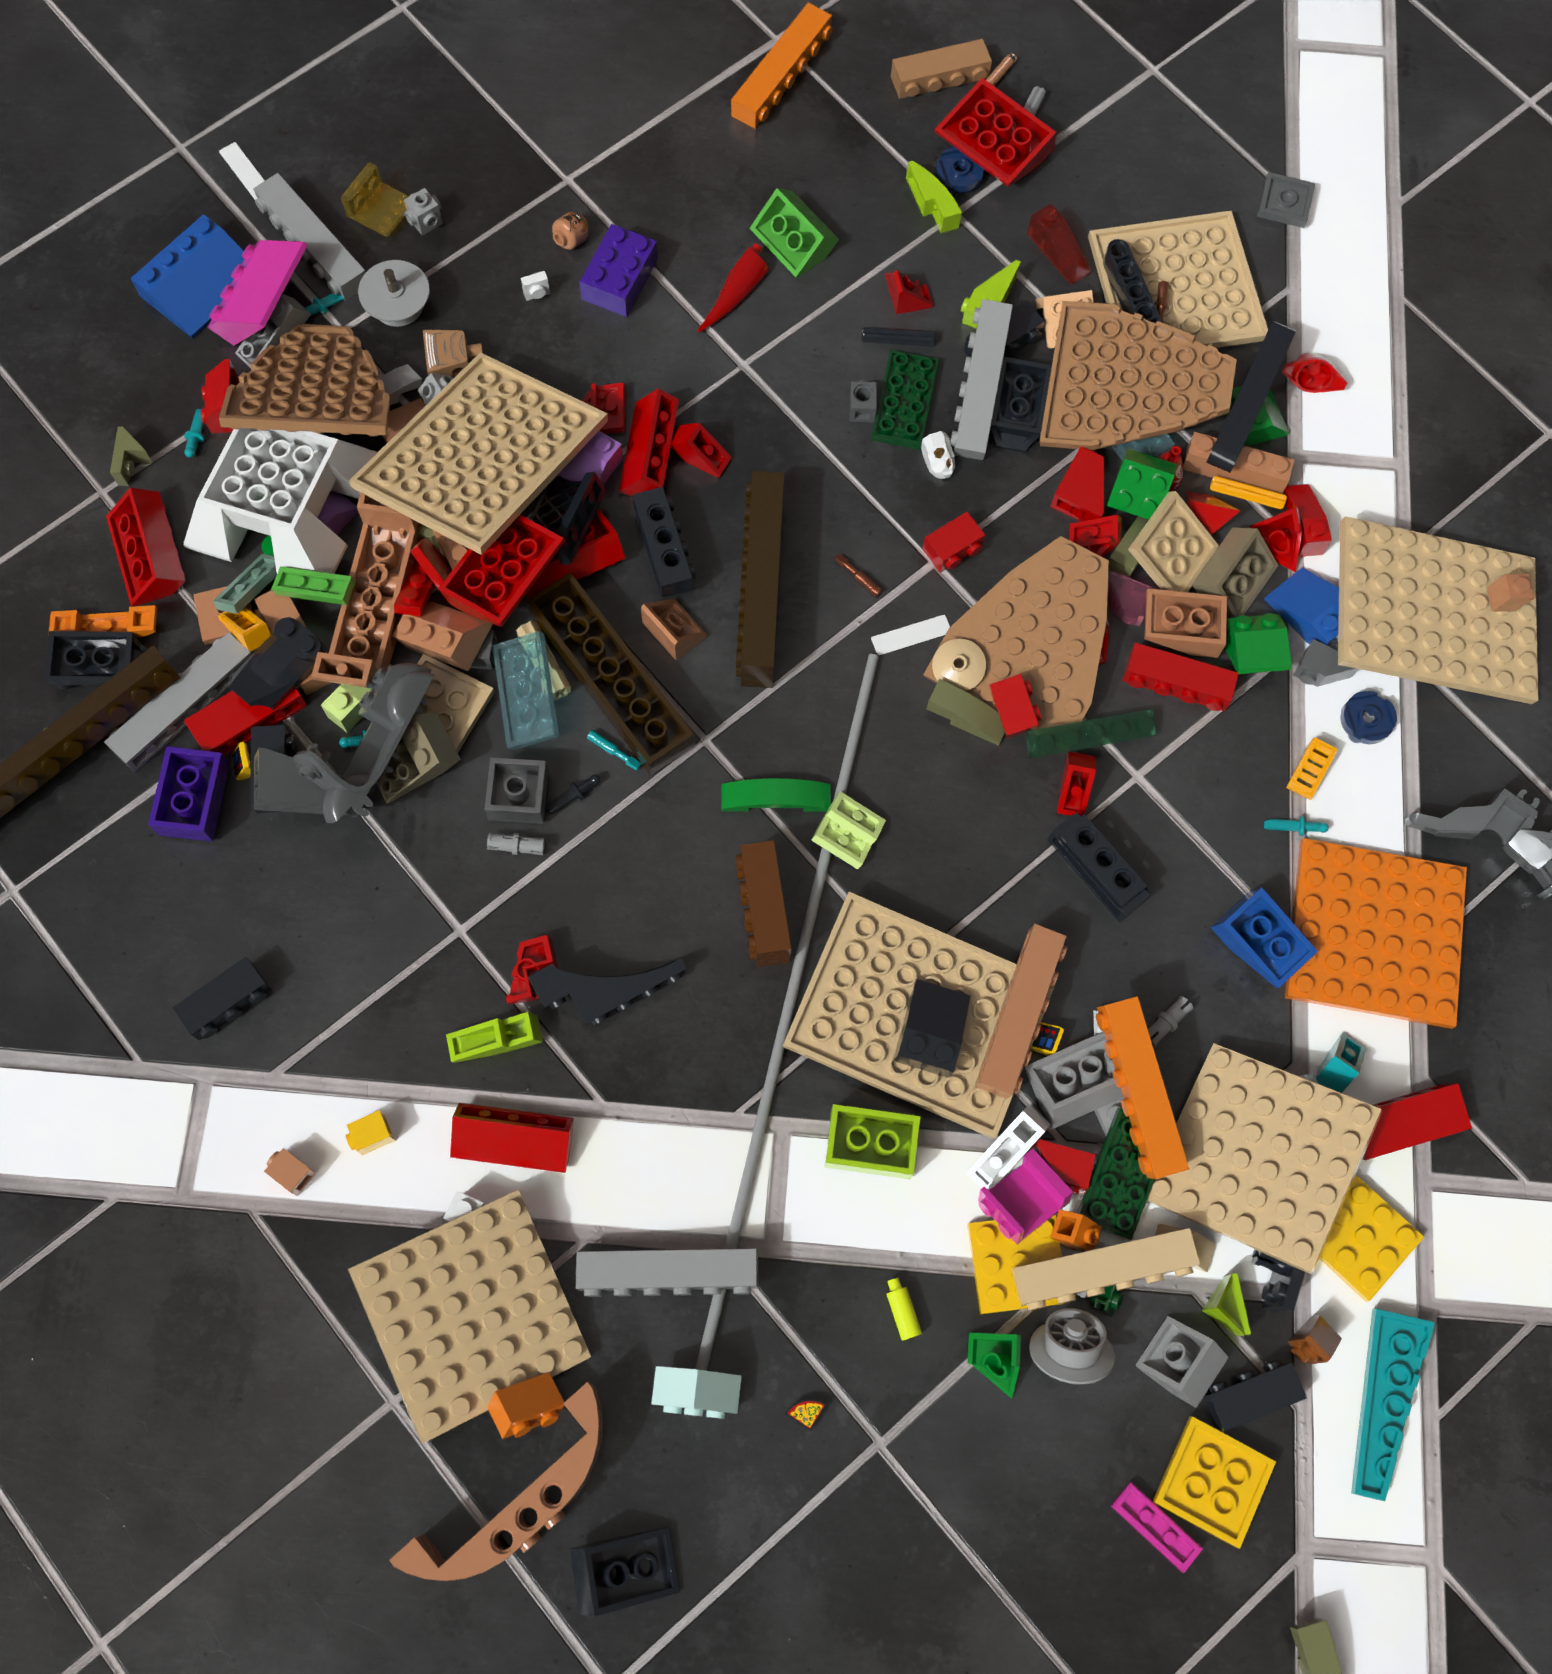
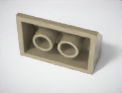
M1232 527L1192 583V586L1199 594L1227 596V618H1236L1247 612L1279 565L1258 529Z

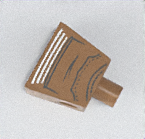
M423 330L428 375L430 373L447 374L454 379L470 363L469 361L473 360L480 352L483 353L482 343L467 345L463 331Z

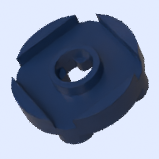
M953 146L946 149L938 159L936 177L950 194L968 192L981 185L985 169ZM960 166L961 169L966 170L964 172H958L956 171V167Z
M1362 691L1354 694L1343 705L1340 721L1352 742L1370 745L1384 741L1392 733L1397 723V713L1393 704L1387 698L1384 700L1377 696L1379 693L1373 691ZM1364 712L1374 717L1371 723L1363 719Z

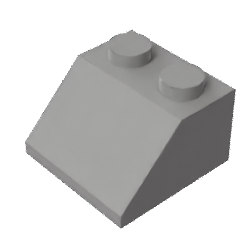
M1167 1316L1135 1366L1170 1393L1197 1408L1229 1357L1214 1340Z

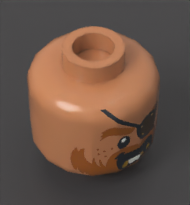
M576 212L566 213L554 221L552 225L553 239L557 245L564 249L572 250L588 238L589 225L587 220Z

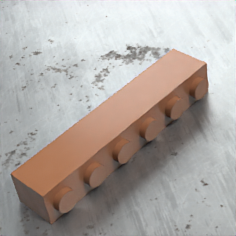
M1034 924L1028 930L974 1087L1008 1099L1013 1093H1018L1023 1078L1019 1076L1022 1066L1026 1067L1032 1054V1051L1028 1050L1031 1039L1036 1040L1040 1031L1041 1024L1037 1023L1040 1013H1045L1050 998L1046 997L1049 987H1054L1059 972L1055 971L1057 962H1062L1067 951V946L1064 945L1065 935Z

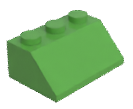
M776 188L750 227V230L797 278L825 260L839 241L836 235L793 191Z

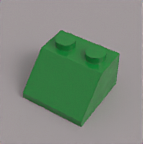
M1242 386L1233 388L1230 410ZM1271 390L1268 391L1244 446L1289 435V430Z
M1267 613L1260 616L1242 615L1236 618H1227L1226 645L1224 648L1238 674L1291 670L1288 631L1279 614Z

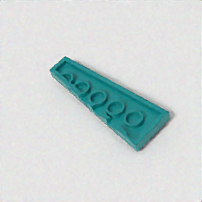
M1372 1309L1351 1494L1386 1501L1397 1461V1452L1400 1450L1404 1436L1402 1432L1407 1416L1410 1415L1412 1396L1415 1387L1419 1383L1421 1364L1423 1359L1426 1358L1435 1322L1380 1309Z

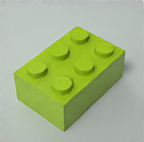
M833 1104L824 1168L911 1180L915 1169L920 1116Z

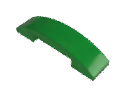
M773 778L741 780L722 784V811H749V808H803V812H827L831 806L830 784L823 782Z

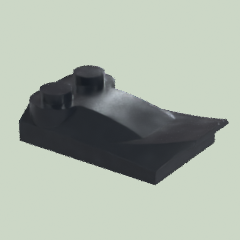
M1003 357L990 425L998 448L1025 452L1040 437L1052 365Z
M292 617L282 618L275 624L274 633L232 675V679L227 687L249 706H266L274 710L313 672L317 653H329V649L298 620Z
M49 631L44 682L46 685H54L59 689H70L75 685H103L147 651L148 648L139 642L133 632Z

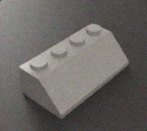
M1104 1032L1025 1067L1039 1106L1053 1129L1123 1098L1121 1088L1116 1086L1113 1079L1115 1068L1112 1059L1108 1058L1105 1051L1104 1043L1107 1041Z

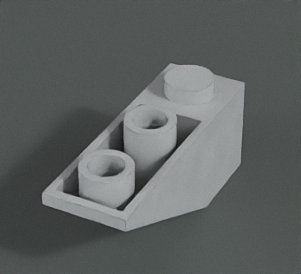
M282 294L265 327L244 339L235 354L251 368L250 364L270 344L275 347L280 344V337L283 334L290 332L291 328L297 324H305L311 314L294 298Z

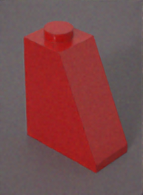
M1080 446L1054 494L1050 507L1079 521L1102 518L1104 513V457L1094 450H1088Z

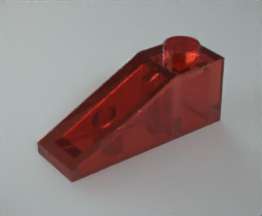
M1049 204L1032 214L1027 234L1070 285L1091 274V269L1067 221L1052 204Z

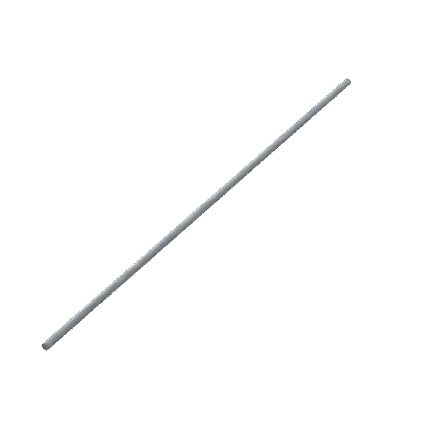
M875 654L868 655L834 799L840 791L845 795L847 792L879 656ZM823 847L815 873L724 1249H737L785 1049L782 1046L790 1029L832 854ZM721 1289L720 1295H713L695 1370L707 1371L727 1289Z

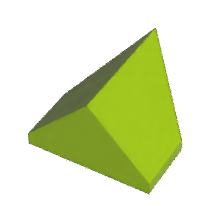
M1238 1273L1224 1276L1202 1311L1237 1337L1250 1335L1251 1332Z

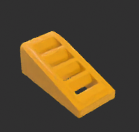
M246 607L238 614L224 611L217 615L223 625L249 651L259 648L271 636L267 623Z
M1312 738L1307 744L1286 788L1311 800L1338 749L1318 738ZM1310 759V760H1312V761H1314V762L1320 764L1321 767H1318V766H1316V765H1314V764L1308 762L1307 760ZM1305 769V770H1307V771H1309V772L1315 774L1316 777H1313V776H1311V775H1309V774L1303 772L1302 770ZM1300 778L1312 785L1309 788L1298 782L1297 779Z

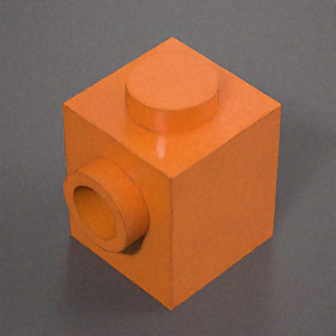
M1059 1209L1050 1238L1068 1249L1087 1252L1095 1250L1100 1239L1102 1227L1082 1214Z

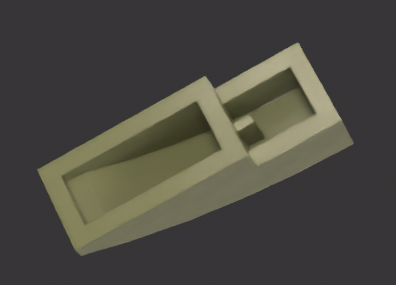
M1139 516L1109 558L1108 568L1128 580L1139 564L1128 549L1148 522V519Z
M938 680L926 709L951 720V725L999 746L1005 732L998 712L966 691L944 680Z
M1316 1618L1290 1626L1300 1656L1297 1660L1302 1674H1342L1327 1620Z

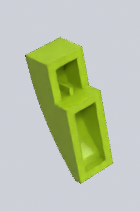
M914 161L908 162L906 179L922 215L932 214L940 233L958 229L962 212L947 188L925 168Z
M525 1012L503 1020L497 1018L446 1034L450 1058L453 1063L501 1054L543 1042L538 1015L531 1012Z

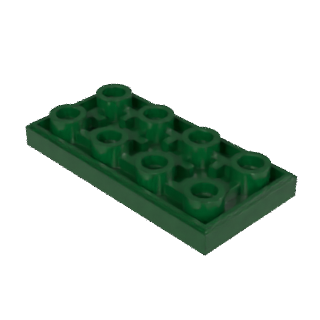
M890 350L871 441L921 450L939 359Z
M1117 1108L1093 1169L1089 1187L1083 1195L1077 1213L1091 1219L1103 1229L1132 1241L1155 1179H1149L1146 1174L1142 1173L1138 1163V1158L1141 1157L1138 1145H1134L1130 1136V1128H1132L1130 1118L1124 1114L1123 1109Z

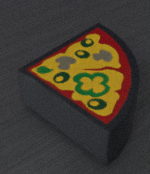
M806 1399L793 1404L785 1414L811 1431L827 1404L819 1400Z

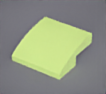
M840 791L822 819L812 841L856 869H859L872 844L877 840L886 820Z

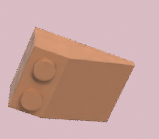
M1147 588L1144 639L1189 655L1219 657L1226 645L1227 596Z

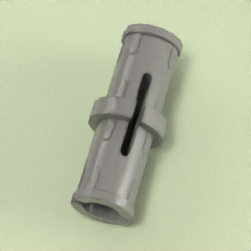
M489 832L487 850L512 852V855L529 853L543 856L545 838L520 836V833L506 835Z
M1179 996L1166 1012L1162 1011L1157 1016L1158 1020L1148 1028L1150 1038L1154 1035L1151 1039L1153 1047H1156L1170 1031H1175L1178 1028V1023L1194 1009L1191 1003L1184 1005L1188 1001L1185 997Z

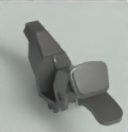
M1504 788L1493 796L1485 806L1460 807L1443 818L1412 813L1405 819V824L1408 827L1440 837L1473 839L1483 830L1496 832L1502 839L1503 850L1520 867L1530 874L1533 873L1543 887L1536 896L1544 900L1552 895V833L1531 830L1538 815V811L1535 809L1539 805L1540 800L1536 797L1532 800L1531 804L1525 803L1523 796L1527 794V790L1523 789L1515 796Z

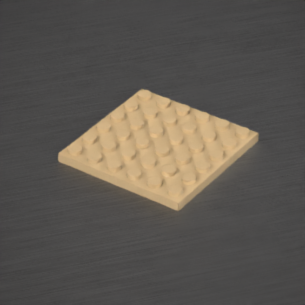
M1232 211L1091 230L1089 232L1088 239L1106 304H1114L1121 307L1103 266L1108 244L1114 239H1121L1129 245L1155 306L1157 305L1158 283L1160 281L1168 282L1164 324L1188 332L1195 336L1196 341L1205 346L1211 345L1215 348L1264 340L1268 328Z
M1213 1043L1176 1123L1189 1170L1155 1179L1147 1202L1312 1275L1381 1117L1382 1109Z
M519 1190L348 1269L422 1444L487 1411V1406L495 1391L548 1372L553 1377L591 1357Z

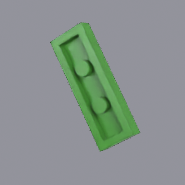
M280 566L271 590L275 595L347 605L356 581L352 576Z

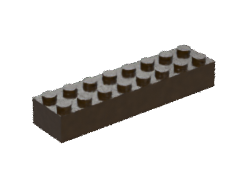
M753 471L752 481H747L744 545L736 650V677H741L742 687L773 688L784 473Z
M571 572L526 600L529 615L534 621H537L544 635L650 776L695 746L694 733Z

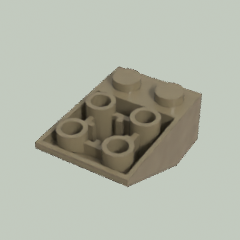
M436 712L413 715L394 751L399 755V760H392L390 758L387 766L391 767L393 771L390 773L383 772L376 781V784L386 803H391L441 775L461 760Z

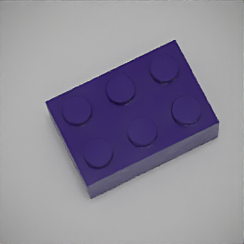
M611 224L579 281L582 300L627 317L658 260L657 241Z
M166 747L148 823L157 835L213 842L230 763L223 754Z

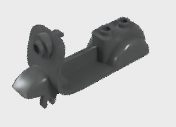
M402 663L385 667L384 669L380 668L375 673L372 679L373 687L370 692L364 694L359 703L361 707L359 714L370 720L371 724L348 767L341 776L334 773L325 763L329 760L331 752L324 751L321 758L315 754V750L318 747L316 743L311 744L306 751H300L294 755L295 766L300 769L298 773L327 791L323 801V815L326 823L338 821L345 813L350 817L369 815L363 809V805L373 807V802L367 796L368 792L383 772L390 773L393 771L387 764L390 758L392 760H399V755L394 751L414 713L420 714L424 712L418 705H428L427 700L423 696L433 679L432 669L420 664Z

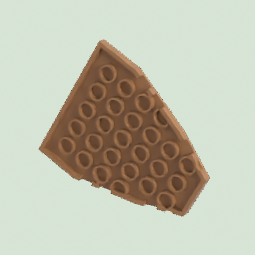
M1062 301L1040 436V446L1079 449L1081 446L1088 450H1095L1173 433L1229 413L1237 359L1220 353L1217 348L1211 345H1203L1196 341L1195 336L1159 321L1157 323L1143 319V315L1138 313L1132 315L1124 312L1120 306L1114 304Z
M297 324L291 328L290 332L280 337V344L275 347L270 344L250 364L251 371L240 374L237 386L231 384L227 388L219 416L220 427H230L231 429L250 428L261 431H310L318 434L330 432L343 435L367 434L369 436L386 435L390 412V396L384 391V383L382 380H379L378 370L370 353L361 348V341L358 337L354 336V332L349 326Z
M1060 536L1001 579L948 629L939 647L952 639H967L980 647L986 659L985 675L976 687L966 692L996 711L997 709L989 689L990 684L1021 674L1023 680L1028 679L1033 692L1029 696L1032 706L1037 704L1042 720L1038 721V729L1029 731V733L1066 751L1092 703L1107 621L1109 560ZM932 658L923 676L937 683L933 674ZM957 659L954 662V666L962 668L964 661Z

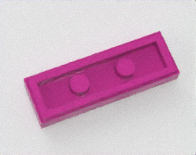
M1128 1482L1110 1505L1182 1573H1185L1203 1550L1194 1539L1132 1482Z

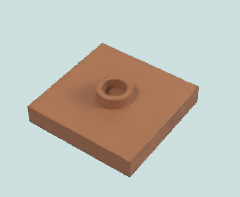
M228 586L193 594L202 641L205 645L214 643L215 640L223 637L228 632L233 635L217 616L224 611L216 609L213 602ZM250 601L245 607L254 613L252 601Z

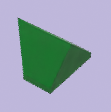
M969 1333L967 1364L973 1365L1011 1399L1020 1368L1021 1335Z

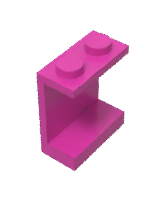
M1032 1149L1024 1155L1022 1165L990 1190L985 1186L980 1189L978 1204L986 1216H992L998 1223L1001 1233L1007 1239L1011 1238L1018 1245L1057 1214L1059 1209L1062 1210L1070 1203L1073 1191L1039 1154Z

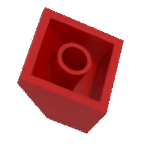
M224 359L206 374L205 385L201 389L202 398L205 401V408H201L202 422L207 424L211 434L231 433L234 430L230 427H220L219 420L227 388L231 384L236 386L239 384V377L230 359Z

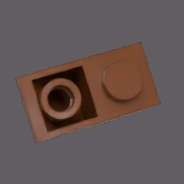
M1319 1315L1310 1317L1287 1342L1293 1347L1291 1352L1299 1361L1304 1364L1306 1362L1308 1364L1327 1363L1333 1357L1342 1338Z

